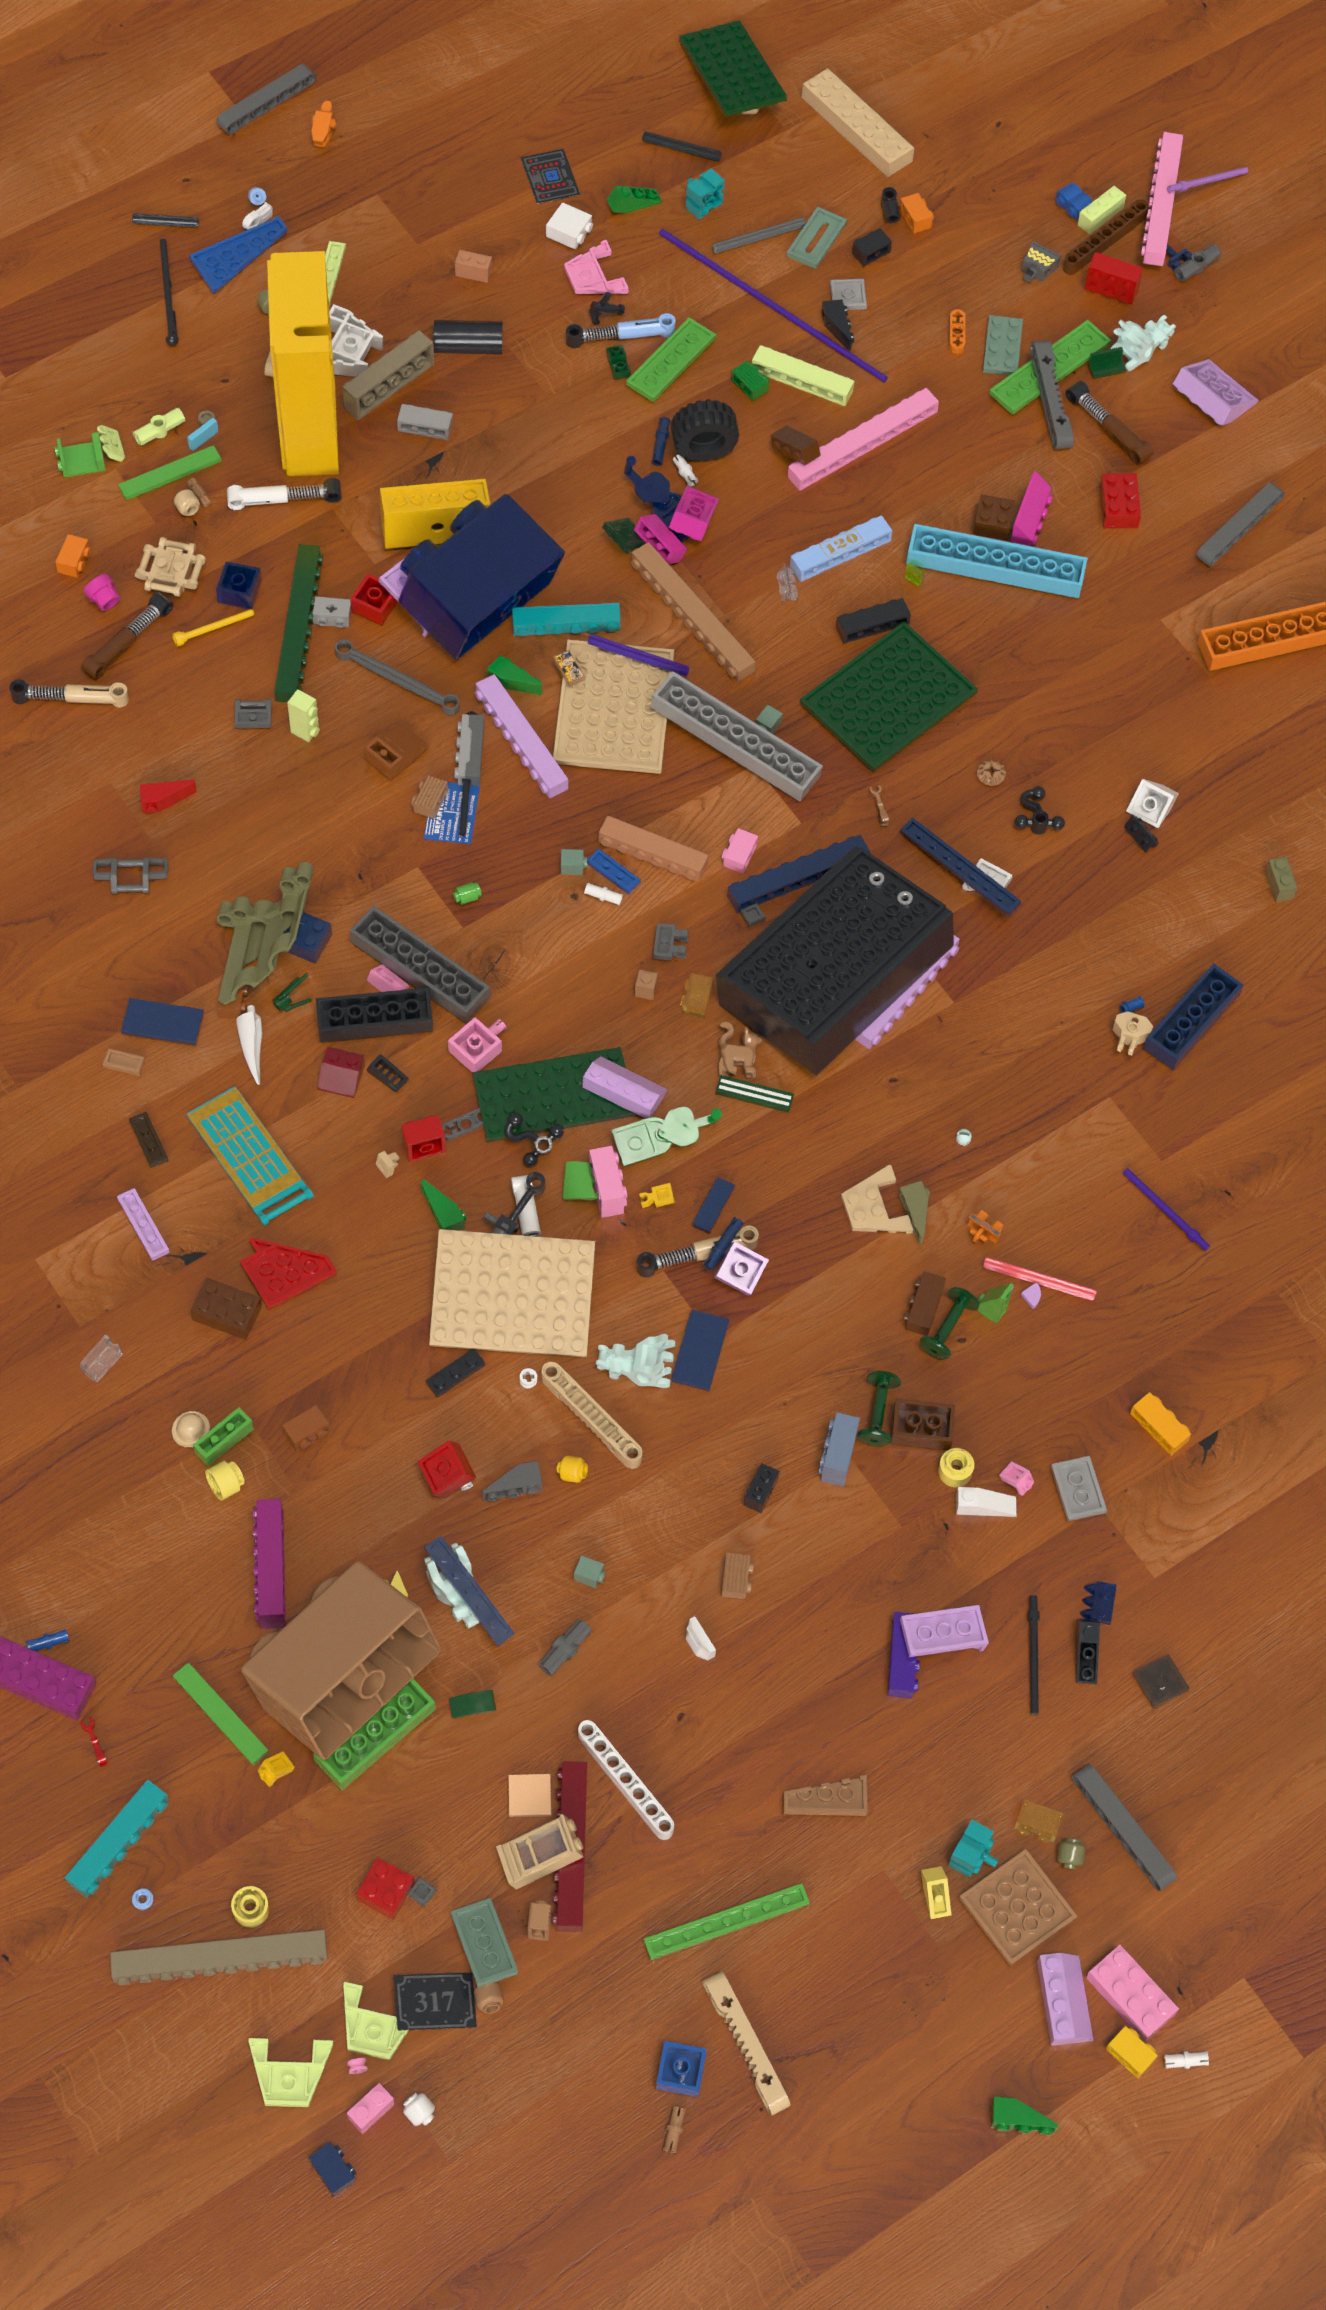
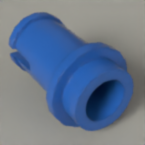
M1138 996L1128 1002L1123 1001L1119 1007L1121 1013L1133 1012L1143 1008L1145 1003L1143 998Z

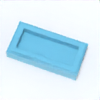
M211 418L187 437L190 450H196L218 433L217 420Z

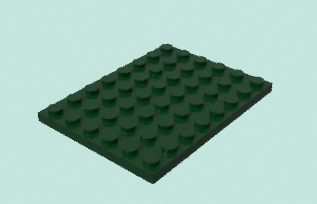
M904 621L800 698V704L874 772L978 692V688Z

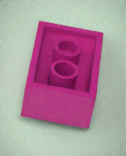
M686 486L669 528L677 533H683L694 540L702 541L719 499Z

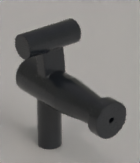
M605 292L600 302H591L589 312L593 324L598 325L600 323L599 316L601 313H618L623 315L625 306L623 304L607 303L611 294Z

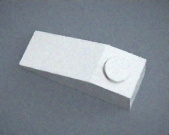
M958 1487L956 1515L1016 1517V1497L981 1488Z

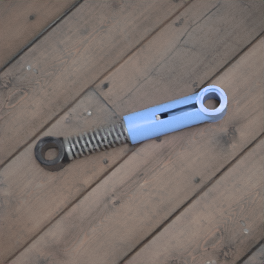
M665 313L659 318L618 322L615 327L614 325L612 327L609 325L606 328L603 326V328L597 327L596 329L594 327V329L588 328V330L587 328L582 329L580 325L571 324L566 328V344L570 348H579L584 342L590 341L589 339L591 341L594 339L595 341L596 339L599 340L598 338L600 340L603 338L604 340L605 338L608 339L607 337L609 339L611 337H618L619 340L656 335L669 338L675 332L676 319L672 314Z

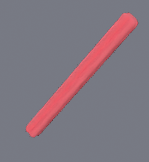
M986 1257L983 1267L1032 1283L1037 1282L1039 1285L1091 1301L1094 1300L1096 1290L993 1258Z

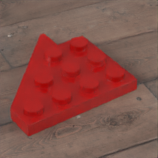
M250 1238L249 1242L256 1253L240 1261V1265L268 1310L337 1275V1270L327 1255L255 1238Z

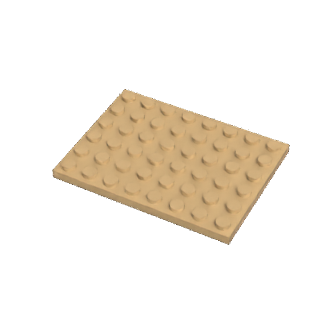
M567 640L566 651L570 650L585 675V680L569 687L563 677L553 753L554 760L560 765L661 774L667 717L650 706L652 695L671 674V671L589 645L588 641ZM626 645L672 661L674 658V649Z
M439 1229L429 1346L587 1358L595 1241Z

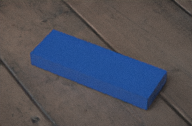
M599 848L587 859L589 866L628 895L641 882V879Z

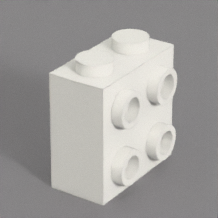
M562 202L546 225V237L576 249L579 244L583 243L585 235L590 233L593 228L592 215Z

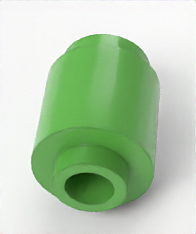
M470 882L456 887L453 896L456 903L459 902L460 905H464L478 900L482 893L477 882Z

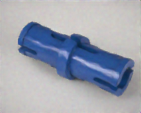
M66 1629L51 1634L45 1633L43 1634L44 1636L27 1640L26 1644L28 1649L36 1652L46 1648L49 1650L53 1646L69 1642Z

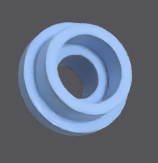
M138 1889L132 1896V1903L135 1908L146 1910L153 1904V1895L148 1889ZM141 1897L147 1898L144 1903H140L139 1899Z

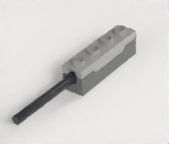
M474 711L462 714V721H458V732H461V737H457V747L460 748V752H456V763H459V765L455 767L454 777L458 778V785H463L459 823L460 836L466 835L470 786H480L484 715H478Z

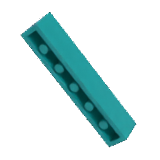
M619 603L512 608L514 636L620 631Z
M147 1780L66 1875V1882L85 1898L90 1894L93 1895L98 1890L102 1879L108 1878L113 1872V1866L125 1858L129 1847L137 1844L141 1838L140 1834L145 1828L149 1829L153 1825L156 1815L159 1812L162 1813L169 1804L168 1795L151 1781Z

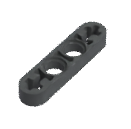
M480 1108L442 1125L444 1133L446 1128L452 1130V1135L445 1133V1140L456 1139L483 1127V1121L478 1119ZM462 1121H469L471 1126L467 1129L462 1128L460 1125ZM455 1124H457L460 1132H457V1129H455Z

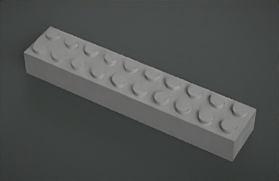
M673 671L652 695L651 708L800 802L820 778L823 765Z

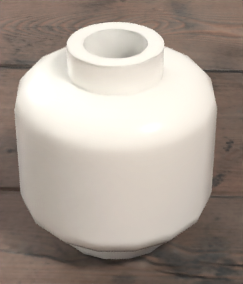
M415 2092L403 2103L405 2106L403 2109L404 2115L415 2126L421 2123L426 2126L434 2118L432 2113L435 2110V2106L424 2093L417 2094Z

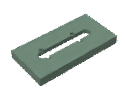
M817 206L788 249L787 257L817 269L846 226L847 219ZM824 224L828 225V228L812 252H805L821 229V226Z

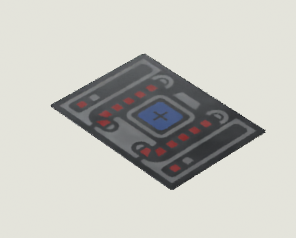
M564 149L521 157L537 204L580 195Z

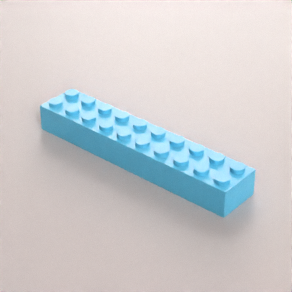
M914 524L906 564L1079 598L1088 558Z

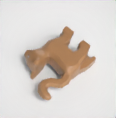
M721 1022L720 1027L727 1028L728 1031L719 1040L721 1052L719 1078L721 1075L728 1077L729 1072L737 1075V1067L734 1065H743L746 1079H755L756 1071L753 1067L756 1058L755 1048L761 1043V1037L756 1036L753 1032H748V1028L745 1027L742 1037L743 1045L729 1044L727 1040L733 1037L735 1028L730 1022Z

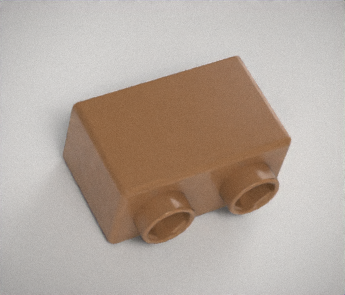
M357 1561L342 1575L328 1578L321 1583L315 1590L310 1604L281 1631L269 1633L261 1638L254 1646L250 1659L243 1664L241 1671L264 1711L322 1760H326L440 1653L441 1647L422 1609L363 1562Z

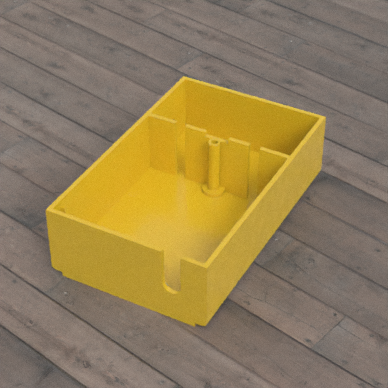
M325 251L272 253L271 260H267L270 350L283 470H286L287 476L339 474L335 375Z

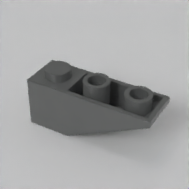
M538 1461L515 1466L482 1491L483 1501L494 1502L503 1497L515 1498L520 1494L527 1493L533 1495L542 1491V1479Z

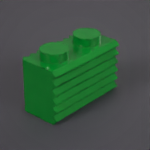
M746 360L740 366L738 365L735 369H732L731 381L751 401L769 391V379L765 375L762 376L754 364L751 365Z

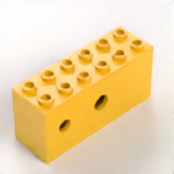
M486 479L380 488L381 526L385 549L490 539V499Z

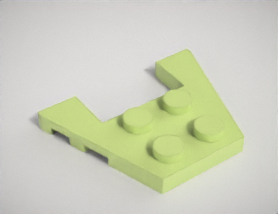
M344 1982L348 2051L390 2060L409 2030L398 2031L397 2017L358 2008L363 1986Z
M249 2038V2045L265 2106L309 2107L333 2048V2041H313L312 2063L267 2061L269 2040Z

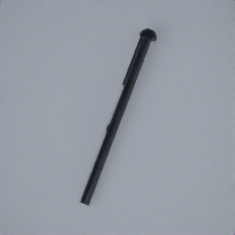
M160 239L168 325L166 343L170 346H175L179 342V338L177 335L176 314L172 306V284L169 275L166 239Z

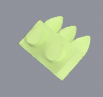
M103 425L98 426L97 430L101 434L100 440L104 444L103 450L109 458L122 462L125 459V454L118 431Z

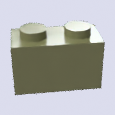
M1287 857L1270 859L1265 872L1275 901L1293 899L1297 885Z

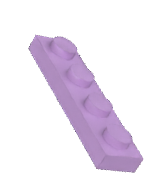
M135 1188L117 1196L121 1207L151 1260L154 1261L170 1253Z

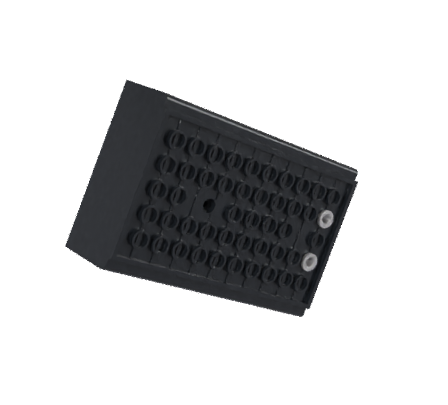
M854 846L716 974L719 1006L817 1076L954 946L953 913L946 908L945 904L865 849Z

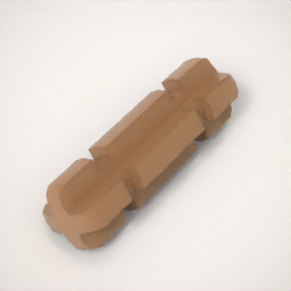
M196 478L189 479L187 481L188 486L198 500L201 501L202 506H210L211 499L206 495L201 485L198 484Z

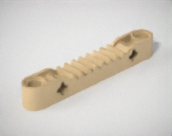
M556 1362L545 1363L542 1367L543 1384L560 1401L564 1402L566 1406L568 1405L570 1410L574 1411L575 1415L579 1416L580 1420L585 1422L586 1426L590 1427L591 1431L595 1432L598 1438H601L602 1442L606 1444L607 1448L624 1466L630 1469L639 1467L642 1462L643 1453L640 1445ZM549 1372H553V1373H555L556 1375L553 1376V1377H550V1376H548L547 1374H548ZM633 1453L636 1454L637 1457L629 1458L627 1455Z
M721 1971L703 1980V1986L719 2016L725 2018V2023H730L728 2029L733 2031V2039L738 2038L736 2045L742 2046L740 2053L745 2054L744 2061H750L748 2068L754 2069L752 2076L756 2077L755 2087L768 2113L772 2116L790 2107L789 2098L725 1974ZM723 2001H725L727 2004L731 2003L730 2008H727V2006H723ZM763 2078L770 2080V2084H762Z

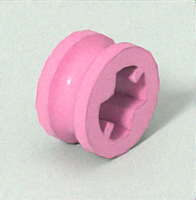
M356 2058L348 2061L347 2065L350 2066L349 2074H359L367 2071L368 2068L365 2066L366 2058Z

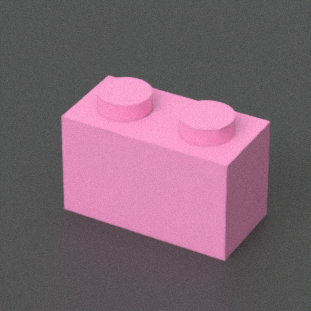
M738 828L736 833L732 834L729 839V848H725L723 851V867L744 874L758 845V835Z
M378 2083L347 2112V2117L363 2134L395 2104L394 2098Z

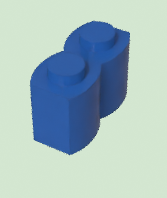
M1073 182L1056 193V203L1066 209L1068 215L1074 219H1079L1080 211L1093 202Z

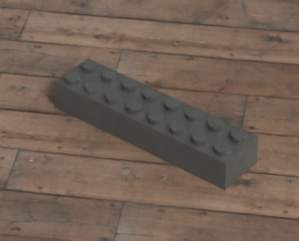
M374 905L351 928V943L415 988L429 987L430 998L466 1024L490 999V986Z

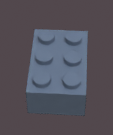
M837 1412L835 1419L831 1418L818 1473L822 1474V1482L844 1487L858 1431L859 1417Z

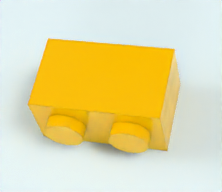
M1125 2026L1108 2044L1106 2050L1139 2079L1158 2055L1149 2043L1145 2044L1139 2039L1140 2036L1134 2029H1128Z

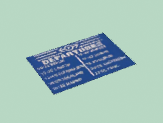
M447 782L448 793L435 819L427 817L424 839L471 844L480 786H470L466 835L460 836L459 823L463 785Z

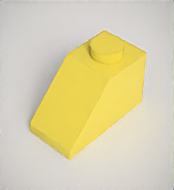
M942 1866L921 1870L923 1890L930 1918L950 1916L948 1879Z

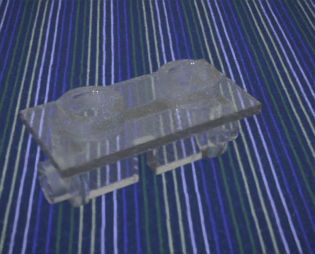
M784 564L777 573L782 603L787 598L795 601L798 597L797 586L795 585V572L792 568H787V564Z

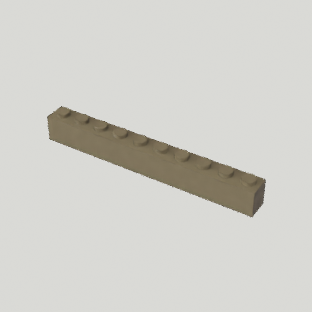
M325 1930L110 1952L112 1980L118 1985H128L130 1981L138 1980L140 1983H148L152 1979L160 1978L162 1981H168L176 1976L193 1978L195 1974L213 1976L216 1975V1972L223 1971L226 1974H233L242 1969L252 1972L259 1970L261 1967L278 1969L280 1965L298 1967L302 1963L308 1962L312 1965H318L328 1960Z

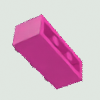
M656 514L641 516L634 531L645 543L649 542L668 564L679 563L687 548Z

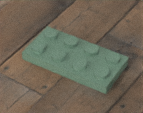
M989 315L983 373L1010 376L1018 370L1023 319Z
M491 1898L451 1911V1917L478 1988L518 1974L517 1966Z

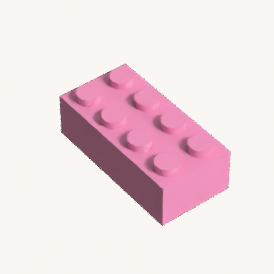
M1121 1945L1117 1946L1090 1970L1086 1977L1125 2022L1139 2034L1144 2042L1172 2019L1179 2010Z

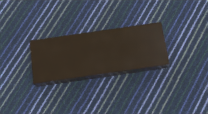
M147 1112L129 1118V1122L150 1168L168 1162V1157Z

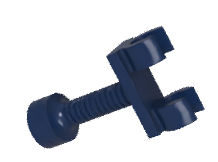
M1167 244L1166 252L1172 257L1169 259L1167 266L1171 270L1175 271L1177 267L1182 265L1180 260L1183 259L1186 262L1192 257V253L1188 252L1186 248L1177 253Z

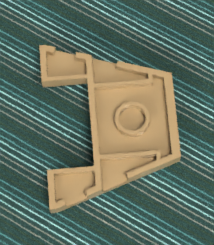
M891 1165L886 1166L841 1194L852 1231L877 1232V1230L888 1231L889 1233H896V1231L906 1232V1234L913 1233L909 1215L893 1219L888 1218L878 1187L896 1183Z

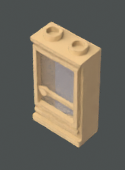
M562 1814L559 1818L503 1845L496 1846L508 1883L517 1890L583 1858L581 1851L583 1845L575 1835L574 1831L577 1829L574 1821Z

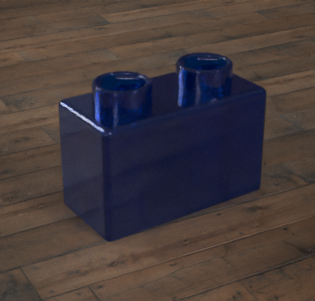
M508 494L502 495L488 507L480 500L471 502L452 521L450 531L453 535L438 547L429 539L422 541L411 550L400 565V570L407 576V579L399 595L398 602L455 660L459 659L512 615L513 608L524 606L551 583L565 555V551Z

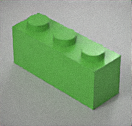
M238 1407L193 1444L195 1454L209 1467L254 1430L252 1420Z

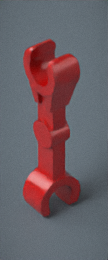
M89 1717L91 1721L89 1726H85L82 1720L80 1724L84 1731L89 1732L90 1740L93 1747H95L99 1766L103 1767L108 1763L104 1752L99 1748L97 1737L93 1733L95 1722L92 1717Z

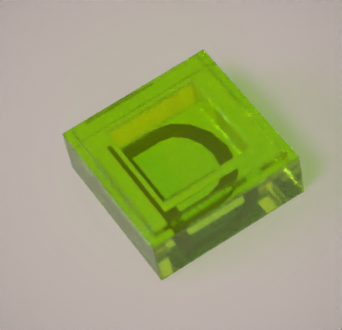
M909 563L906 567L905 578L920 586L923 583L924 571Z

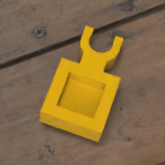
M670 1183L652 1187L653 1193L645 1192L639 1194L640 1199L647 1198V1201L641 1202L643 1208L649 1207L652 1203H655L656 1208L675 1203Z

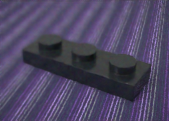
M471 1349L428 1378L426 1384L438 1398L483 1368L485 1362L475 1349Z

